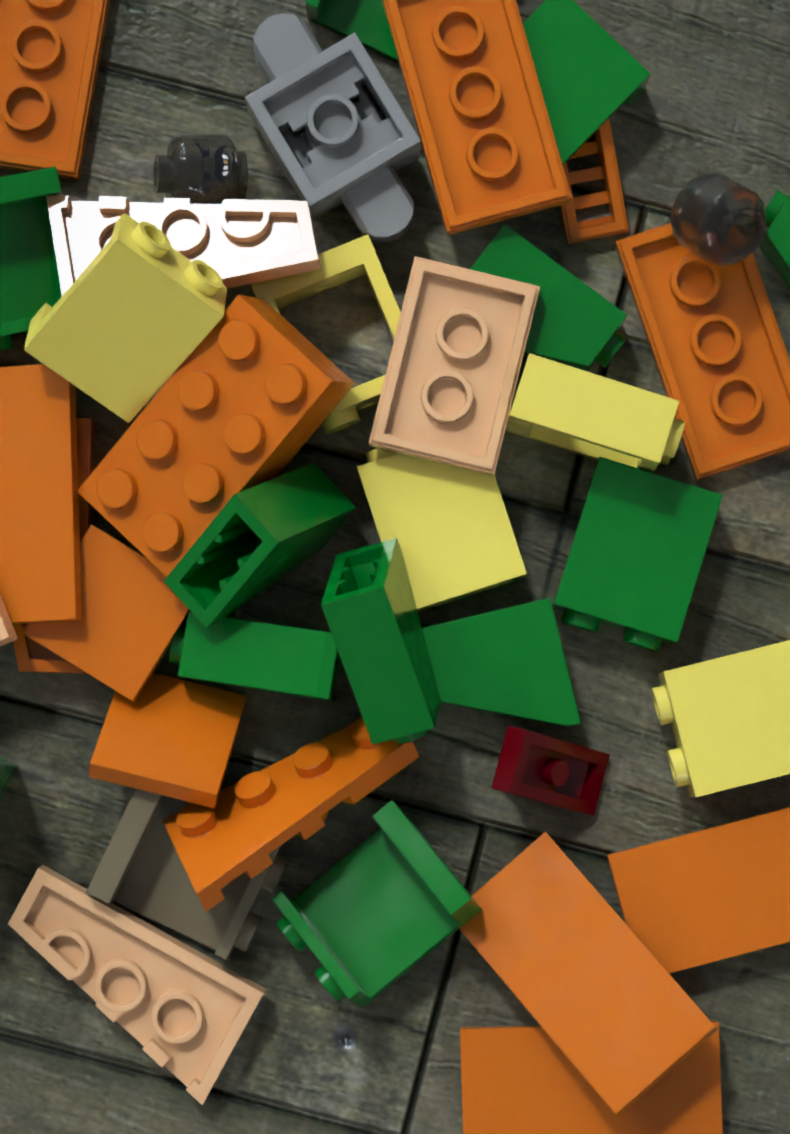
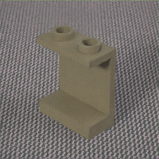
M135 789L86 893L108 904L116 902L216 950L214 955L224 960L231 956L234 947L246 952L262 919L261 916L252 912L253 907L262 889L274 893L290 858L279 854L283 844L269 854L273 862L272 865L253 879L242 873L220 889L225 899L205 912L162 822L163 819L181 811L182 808L191 802Z

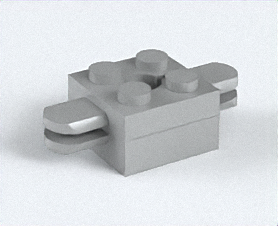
M279 13L268 17L259 25L253 37V50L256 61L269 83L244 97L250 118L300 201L308 202L312 221L343 204L359 232L363 236L369 234L372 243L389 244L400 240L409 231L413 223L414 202L396 172L421 158V140L355 32L322 51L309 27L298 16Z

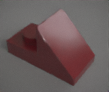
M508 725L491 788L594 816L610 754Z

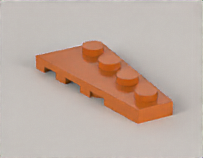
M360 717L353 724L317 742L306 744L298 749L296 753L260 771L249 773L238 782L224 788L219 793L215 808L190 803L182 808L181 811L163 819L162 822L205 912H207L225 899L220 890L242 873L253 879L273 864L269 854L296 834L305 841L325 826L324 820L330 809L341 801L352 805L356 804L420 756L413 741L395 743L392 740L372 745L363 717Z

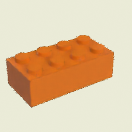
M238 294L225 310L224 317L172 374L77 492L167 577L233 495L276 478L356 383L264 299Z

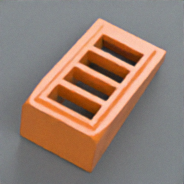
M610 118L593 134L594 140L585 142L570 158L597 154L600 165L568 171L567 162L563 165L572 197L570 203L558 206L566 244L629 232ZM603 179L604 191L578 196L572 195L571 185ZM608 204L609 216L577 222L575 210Z

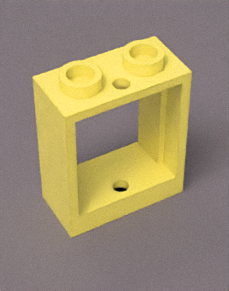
M369 234L318 254L320 270L251 284L255 298L264 299L280 314L279 309L366 274L394 342L401 312ZM385 375L351 388L319 426L323 427L325 434H332L358 423L361 420L358 411L378 404Z
M529 353L505 431L594 460L603 457L653 473L660 463L668 466L670 459L674 458L684 430L685 421L674 418L679 404L678 400Z

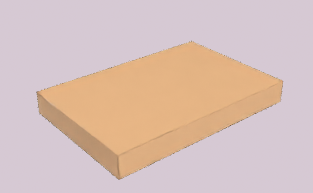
M415 256L369 439V446L494 476L540 286Z

